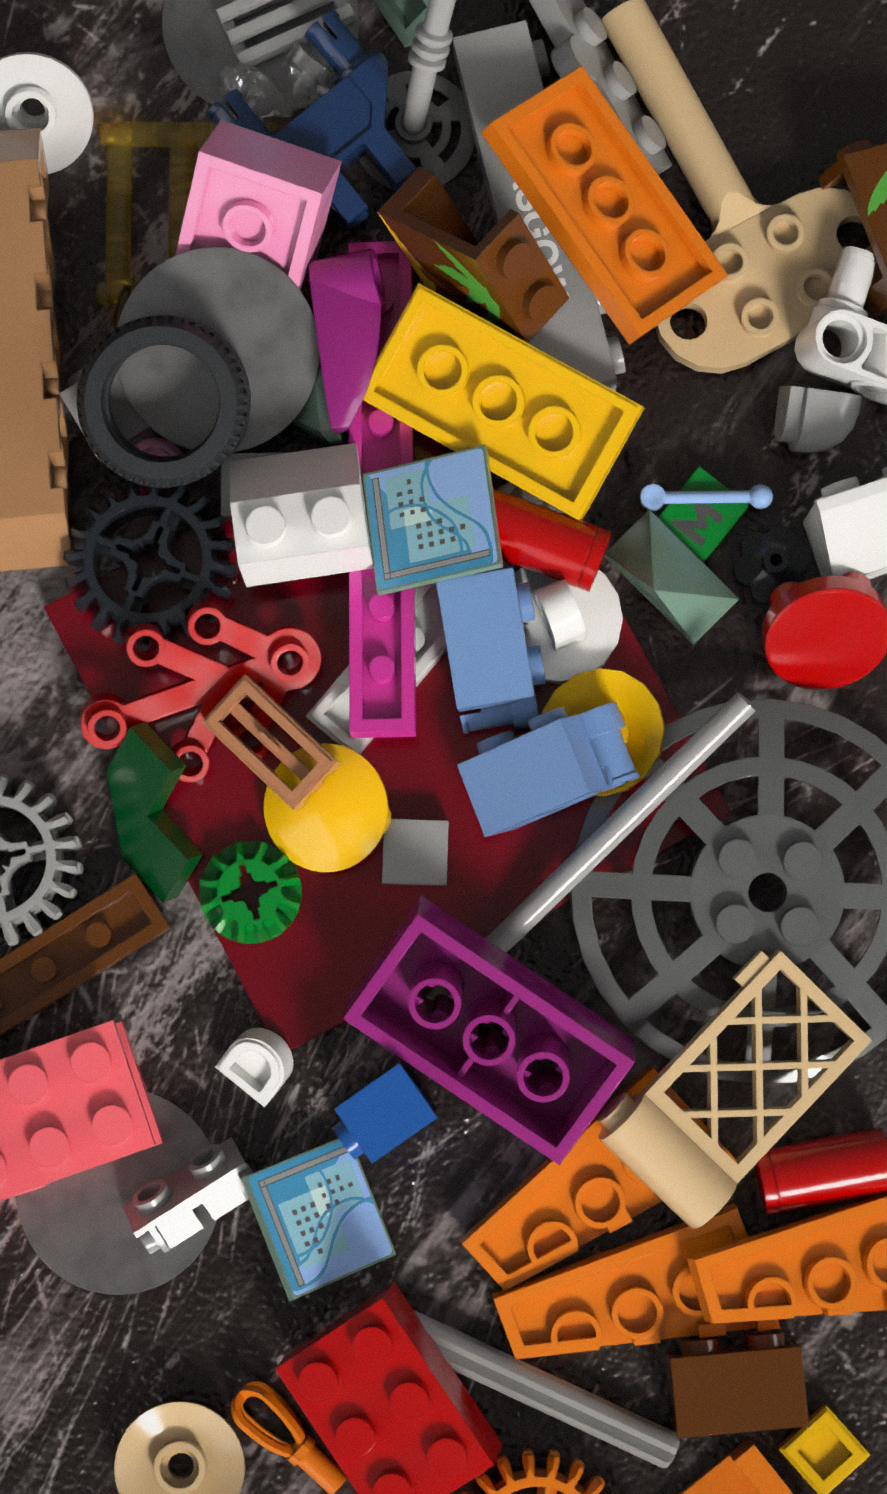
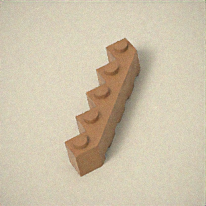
M41 128L0 131V572L69 566L64 561V552L75 549L76 542L69 534L71 527L76 526L67 478L70 441L63 400L59 394L61 392L63 352L54 305L56 264L47 216L50 182Z

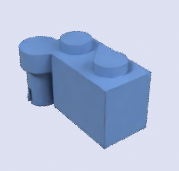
M513 568L437 582L457 710L464 712L481 709L479 713L460 715L463 733L468 734L471 731L514 724L515 730L529 728L527 721L539 715L534 686L546 684L540 645L527 647L523 622L535 620L529 582L517 584Z
M616 702L567 717L564 707L548 711L527 721L531 732L516 739L512 731L487 738L476 744L480 755L457 765L485 837L518 829L597 795L599 791L604 792L626 784L627 781H633L640 777L639 773L635 770L620 731L625 727Z

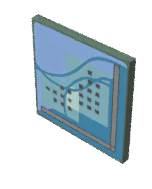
M485 445L362 474L376 590L380 596L503 567L488 450Z
M339 1138L241 1178L289 1301L396 1255L358 1158L353 1159Z

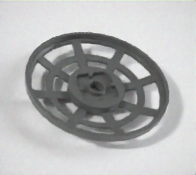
M777 699L748 700L756 709L748 719H758V757L741 758L718 764L694 776L685 784L682 782L664 800L665 802L656 811L644 831L634 858L632 873L595 872L592 870L570 891L571 918L580 955L597 991L617 1018L647 1046L670 1060L677 1055L684 1045L662 1033L647 1017L675 993L687 1003L713 1017L727 1001L719 999L698 987L692 979L718 955L741 966H744L758 950L764 952L768 957L776 949L780 950L795 965L810 958L834 985L824 994L838 1007L845 1001H848L871 1027L865 1034L872 1041L854 1059L856 1060L887 1038V1006L867 984V981L876 972L887 953V832L882 821L873 811L887 797V745L876 735L844 716L810 704ZM726 703L695 710L664 725L665 733L662 752L673 743L696 733ZM784 720L805 722L836 733L867 751L881 766L855 791L846 782L822 768L800 760L785 758ZM660 758L656 761L649 775L644 778L645 781L664 764ZM758 776L757 815L742 817L723 825L699 799L706 792L727 782ZM784 778L795 779L815 786L835 798L841 805L815 830L800 821L785 817ZM622 792L606 797L595 796L587 809L574 851L607 820ZM680 817L704 842L693 861L689 876L653 874V867L660 845L672 824ZM859 824L865 831L875 852L881 884L844 882L841 865L833 849ZM763 873L775 875L783 886L781 902L775 908L768 911H761L753 906L748 894L752 880ZM592 897L631 899L632 916L638 939L649 962L658 973L629 999L616 983L601 952L593 921ZM651 900L688 902L692 920L701 935L674 960L667 953L657 932ZM843 908L880 910L871 942L860 961L853 967L829 941L839 924ZM776 974L762 988V1015L796 1014V1004L775 1008ZM810 1000L807 1001L808 1014L823 1013ZM751 1001L737 1016L751 1015ZM797 1023L762 1024L763 1061H771L773 1028L790 1026ZM739 1024L747 1026L744 1061H752L751 1024ZM842 1047L811 1059H831ZM701 1053L692 1063L707 1062V1055ZM717 1059V1062H727ZM822 1068L808 1069V1078L814 1077ZM797 1069L763 1070V1084L797 1081ZM752 1070L717 1071V1079L752 1084Z

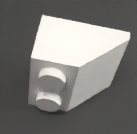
M356 443L229 462L230 507L237 561L246 587L374 568Z

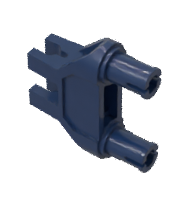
M331 10L322 16V19L324 21V28L333 39L318 21L306 31L304 37L315 46L339 76L336 86L279 132L277 130L271 132L242 98V94L238 89H234L223 96L226 100V106L235 115L236 120L232 118L219 100L207 111L206 116L216 126L220 120L342 161L330 209L350 232L365 220L369 213L367 212V204L343 176L342 173L365 155L396 192L416 171V167L385 129L388 60L382 53L377 54L374 50L367 52L341 20L338 12Z

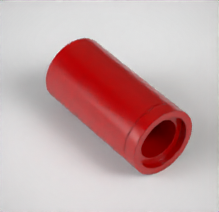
M493 488L503 561L557 581L565 579L568 585L590 592L612 531L579 521L571 516Z
M878 1127L771 1148L754 1166L766 1216L886 1193L887 1140L883 1129Z

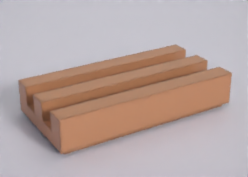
M244 675L201 722L295 811H299L306 803L305 799L312 791L316 792L324 783L323 779L341 765L327 749L247 675ZM246 695L318 762L312 770L239 703ZM229 713L301 780L294 789L222 722Z

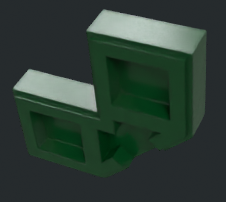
M146 722L129 728L106 774L122 858L164 903L180 895L203 853L162 810L187 765Z

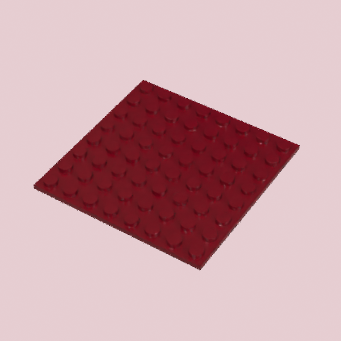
M414 429V462L442 455L444 450L443 444ZM492 484L493 488L496 490L501 486ZM226 522L227 526L223 531L213 537V539L222 537L233 538L235 542L233 522ZM188 530L176 536L177 540L174 545L173 556L178 561L185 563L188 569L201 573V544L193 531ZM157 550L149 551L150 558L144 553L139 559H133L143 571V577L145 578L153 577L152 570L156 575L161 573L163 569L171 572L162 562ZM236 550L228 555L218 557V560L229 561L237 566L236 577L217 578L216 580L217 583L230 589L232 597L230 601L225 602L210 596L207 602L217 604L226 616L266 634L279 627L295 626L306 630L316 640L321 653V664L317 675L304 687L287 690L280 706L320 744H337L310 722L306 715L349 665V572L246 587L238 566ZM123 566L101 576L102 585L107 596L121 607L127 595L124 588L128 579V571ZM518 566L514 572L518 571L522 567ZM171 587L161 589L155 593L149 606H143L141 613H155L167 610L180 603L191 591L187 589L182 591ZM88 589L74 590L44 606L91 697L99 693H113L125 701H129L191 679L159 664L151 667H141L133 663L128 657L126 642L123 645H119L112 640V633L116 624L115 620L105 630L101 632L95 631L90 623L100 607L90 612L80 613L74 605L77 598L88 591ZM622 613L623 621L618 644L602 669L623 671L645 684L660 704L664 725L679 719L675 708ZM201 615L196 620L195 625L200 632H212L217 628L219 619L215 623H210ZM182 625L172 628L177 643L224 664L230 665L252 657L222 641L212 645L199 644L187 636ZM152 637V644L147 651L140 650L137 646V641H135L133 647L135 651L145 655L152 653L157 648L158 642ZM286 651L279 656L277 664L284 669H292L299 664L301 655L295 651ZM448 652L442 656L416 687V737L373 738L360 754L372 764L383 781L391 819L449 821L447 886L382 884L383 834L375 849L364 860L345 870L317 872L293 863L301 880L302 900L294 921L279 936L262 943L244 944L232 941L214 930L265 1028L279 1035L287 1043L290 1050L345 1022L343 1016L348 997L421 895L486 938L574 852L575 843L587 809L595 795L518 829L488 837L484 836L457 765L480 755L476 744L487 738L512 731L516 739L531 732L530 728L515 730L514 724L471 731L468 734H464L460 715L479 713L481 709L464 712L457 710ZM546 682V684L534 686L539 715L542 714L554 691L562 684L557 685ZM246 695L239 703L249 711L253 700ZM200 705L147 724L172 749L176 743L184 740ZM229 713L222 722L231 730L238 720ZM111 716L102 717L110 733L118 728L119 722ZM274 720L272 721L268 730L292 753L303 748ZM249 730L243 732L239 737L249 748L256 746L260 742ZM216 736L207 751L209 769L206 775L196 782L178 780L162 809L203 853L188 879L199 903L200 878L212 856L235 842L257 841L276 847L269 835L264 818V797L267 785ZM690 736L673 743L661 752L659 758L665 763L690 739ZM269 749L261 757L274 771L281 763ZM187 752L179 757L187 765L185 769H193L201 761V757L194 752ZM703 762L683 783L685 784L694 776L708 770L705 763ZM644 779L630 790L622 792L607 819L646 782ZM718 787L706 792L699 798L719 821L732 814ZM665 801L657 806L593 871L623 873L632 868L642 835L656 811ZM680 817L670 827L660 845L658 853L695 834ZM245 865L240 867L243 875L240 877L241 887L232 891V895L223 897L224 902L229 900L234 902L244 901L249 910L253 911L256 920L260 918L258 912L260 907L259 897L262 894L268 893V889L278 885L277 882L270 884L266 882L256 883L251 874L247 873ZM570 892L552 910L571 901Z

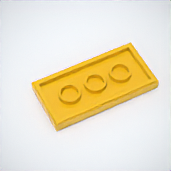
M419 283L375 362L372 377L363 398L365 402L455 452L485 445L488 450L491 472L579 521L584 519L645 409L638 403Z

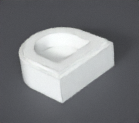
M252 1028L243 1032L232 1043L215 1068L263 1107H266L291 1075L293 1056L289 1046L279 1035L268 1029Z

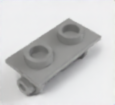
M230 1137L219 1145L212 1144L200 1149L190 1158L186 1166L164 1180L156 1179L148 1182L134 1194L131 1201L122 1207L136 1238L139 1237L147 1251L152 1254L161 1248L166 1253L177 1244L203 1229L202 1223L192 1210L203 1203L215 1221L243 1202L248 1201L249 1198L241 1178L254 1172L248 1163H245L235 1141Z

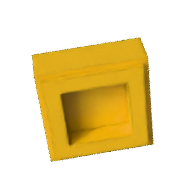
M825 1403L809 1417V1427H798L777 1446L779 1451L817 1494H829L870 1456L867 1450Z

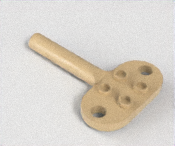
M628 0L608 12L602 18V22L605 25L611 43L622 63L632 75L638 92L654 121L662 130L666 143L707 215L712 227V233L705 242L729 275L719 284L682 308L693 309L704 318L705 331L698 338L689 340L677 336L671 329V317L657 325L655 329L659 342L674 360L698 372L726 373L745 367L796 340L800 330L809 323L813 308L818 305L821 298H827L840 252L844 249L838 242L836 236L837 229L849 222L861 225L863 223L851 192L845 189L828 188L822 190L819 187L796 194L775 205H764L757 202L646 1ZM870 244V246L865 250L874 253L872 246ZM878 264L870 288L883 277Z

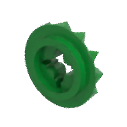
M257 841L235 842L212 856L201 876L199 891L200 907L213 929L224 937L244 944L266 942L279 936L294 921L302 900L300 876L292 861L276 847ZM245 865L247 873L251 874L256 883L266 882L270 884L277 882L278 885L268 889V893L262 894L259 897L260 907L258 912L260 918L256 920L253 911L249 910L244 901L234 902L229 900L224 902L223 897L232 895V891L241 887L240 877L243 875L240 867Z

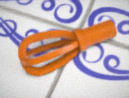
M253 1381L247 1383L236 1393L231 1402V1413L235 1423L243 1432L269 1451L287 1457V1460L293 1466L298 1465L328 1494H334L347 1479L344 1472L315 1446L316 1441L310 1435L306 1436L304 1428L295 1413L273 1388L263 1382ZM249 1397H257L263 1400L283 1421L295 1442L290 1444L281 1440L262 1427L244 1410L243 1404L245 1400Z

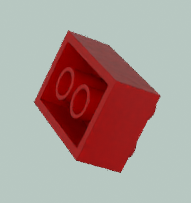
M395 1282L289 1350L275 1368L358 1494H450L494 1466L502 1449L503 1443L453 1368L445 1360L432 1337L426 1332L420 1319Z

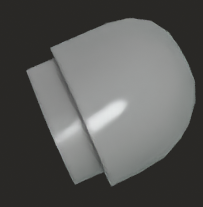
M780 386L774 426L775 439L779 442L788 443L789 449L794 452L826 451L840 444L853 430L860 411L862 396L814 388Z

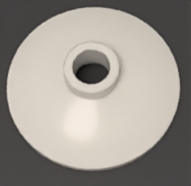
M19 52L0 58V131L41 128L48 174L66 168L83 152L93 129V104L85 84L69 66L45 54ZM29 98L37 99L43 104L45 112L39 116L29 115L24 110L22 102Z

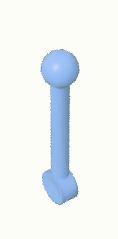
M650 484L644 487L640 494L641 505L650 511L660 509L663 504L750 503L755 508L763 509L768 507L773 500L771 489L763 484L755 485L750 490L664 491L659 485Z

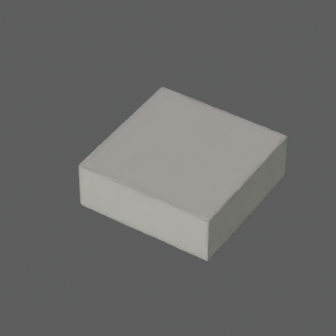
M391 819V824L384 833L382 884L447 886L449 821Z

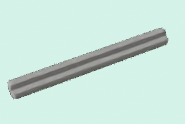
M414 1310L426 1332L432 1337L445 1360L454 1371L658 1467L667 1468L672 1463L680 1445V1438H677L674 1431L520 1359H515V1357Z

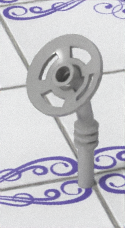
M429 0L424 22L416 25L415 37L411 44L412 49L408 56V61L412 65V71H404L388 76L385 129L389 116L397 109L399 112L395 118V130L388 131V133L409 159H420L421 168L436 174L444 187L457 178L466 168L473 154L475 141L463 93L453 83L437 75V72L445 69L446 57L450 50L449 45L453 39V33L449 29L456 0ZM433 89L448 99L439 107L431 102ZM460 122L461 134L459 143L453 155L444 163L439 156L442 155L449 144L451 123ZM442 124L441 136L438 142L431 147L433 125ZM365 155L359 159L362 167L374 180L394 190Z

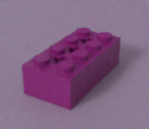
M422 895L348 997L343 1020L558 1165L561 1164L635 1063L634 1039ZM440 985L448 989L447 996L438 994L434 1000L425 997L426 986L434 987ZM498 1023L501 1025V1033L497 1030H491L487 1036L481 1035L479 1033V1024ZM546 1058L555 1062V1069L547 1065L541 1068L539 1072L532 1069V1061L536 1059L543 1060Z

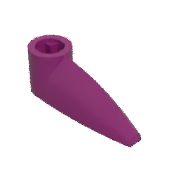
M373 248L311 260L309 262V279L330 427L334 434L342 433L350 427L366 394L376 362L380 336L381 306L385 303V292L380 264Z

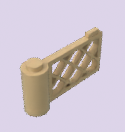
M777 949L769 957L761 950H758L733 977L741 987L641 1092L632 1098L626 1092L621 1093L603 1110L598 1119L604 1126L599 1134V1140L691 1229L703 1226L723 1208L733 1195L739 1181L872 1041L782 951ZM781 971L796 986V1014L762 1015V988ZM807 998L823 1013L808 1014ZM751 1001V1015L737 1016ZM833 1022L849 1040L831 1059L808 1060V1023ZM797 1023V1060L763 1061L762 1024ZM751 1024L752 1061L717 1062V1036L727 1025ZM706 1049L707 1062L692 1063ZM822 1068L808 1083V1069ZM797 1069V1095L787 1106L763 1107V1070ZM752 1070V1107L718 1108L717 1071ZM683 1072H707V1108L680 1109L664 1092ZM764 1116H777L764 1129ZM753 1117V1142L734 1161L718 1145V1118ZM691 1118H707L708 1135Z

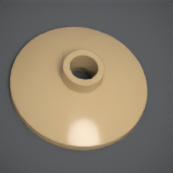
M168 1402L155 1406L141 1414L122 1436L114 1462L115 1482L119 1494H240L245 1476L244 1452L232 1426L214 1410L193 1402ZM177 1453L189 1455L194 1463L193 1472L184 1477L176 1475L170 1467V1460L173 1455Z

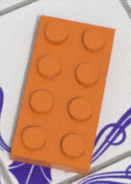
M583 66L497 118L481 132L629 345L729 276Z

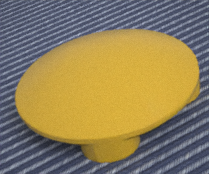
M323 743L321 745L341 765L323 779L324 783L316 792L312 791L305 799L306 803L299 811L293 810L267 785L264 797V818L274 844L281 853L286 854L290 861L311 871L336 872L358 864L375 849L382 835L391 824V812L388 807V799L383 781L372 764L351 747ZM304 748L293 752L310 770L318 763ZM282 762L275 769V772L291 788L294 789L301 782Z

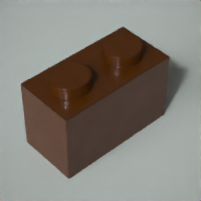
M783 1331L746 1334L745 1346L720 1348L718 1337L681 1340L680 1352L666 1353L673 1427L677 1438L809 1427L801 1346L795 1341L785 1342Z

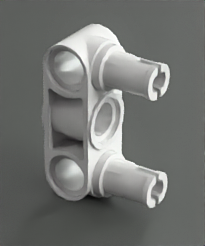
M847 246L840 252L827 298L819 300L818 305L813 308L809 323L800 330L796 337V357L803 369L812 375L851 389L866 399L887 405V324L867 317L868 313L863 309L878 262L874 253L858 247ZM825 329L832 331L840 339L842 346L840 357H834L825 349L822 340Z

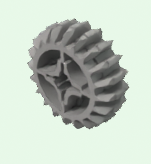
M0 774V810H12L27 816L37 827L43 839L32 843L27 841L11 843L6 838L3 826L0 824V851L17 855L10 858L9 867L1 865L6 872L0 876V928L3 929L4 938L8 945L17 946L21 943L19 924L24 923L27 930L35 937L44 931V926L37 917L42 910L54 920L59 921L62 919L64 912L59 906L51 902L56 892L66 898L74 899L76 897L77 889L68 884L61 883L63 873L73 875L83 873L82 863L64 860V853L81 848L82 842L77 836L59 837L58 833L67 829L73 823V818L70 814L64 812L51 819L47 817L55 808L57 803L56 797L47 793L32 805L36 785L33 782L24 780L18 787L15 796H12L11 778ZM46 860L45 872L37 890L27 901L16 907L15 898L18 897L17 880L24 869L39 864V861Z

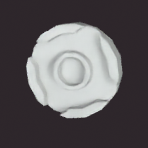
M524 568L516 571L517 584L525 582L530 584L535 620L523 622L527 647L540 645L546 682L559 685L565 683L575 674L602 668L618 644L623 621L618 593L606 575L598 570L590 592H587L578 587L568 585L565 579L557 581Z

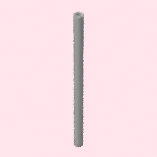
M737 692L485 939L506 953L512 949L756 711L755 707L741 693ZM437 985L425 997L434 1000L438 994L447 996L448 989Z

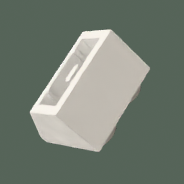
M887 467L882 469L883 476L874 482L860 486L858 478L852 477L830 484L820 490L822 497L814 501V505L803 521V525L821 577L842 576L849 572H859L872 579L887 574Z

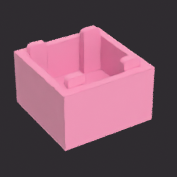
M220 120L198 153L176 255L206 247L234 248L249 252L278 267L302 291L309 279V262L316 260L342 161Z

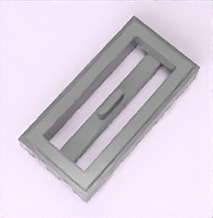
M235 0L217 8L216 13L242 71L309 42L304 35L316 21L327 33L329 32L324 28V21L322 16L248 49H246L243 41L292 21L330 2H333L341 20L345 25H348L355 21V14L350 3L348 4L347 0H296L237 27L235 22L284 0Z

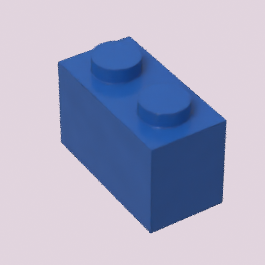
M399 1063L337 1106L334 1110L341 1118V1121L332 1128L354 1160L365 1153L373 1164L437 1119L439 1115L403 1063Z

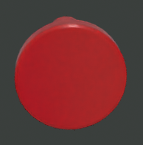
M849 572L842 576H822L801 583L786 582L775 588L770 595L771 607L763 621L762 643L769 665L784 681L794 686L811 690H828L843 687L869 674L886 655L887 608L882 597L872 588L870 579L864 574Z

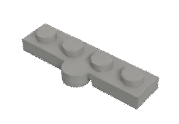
M529 0L555 47L551 52V59L560 78L562 79L583 66L657 174L659 175L671 167L672 163L663 149L666 147L665 136L658 124L644 114L634 95L637 87L632 75L624 65L615 60L605 42L607 30L600 17L592 9L586 7L583 0Z

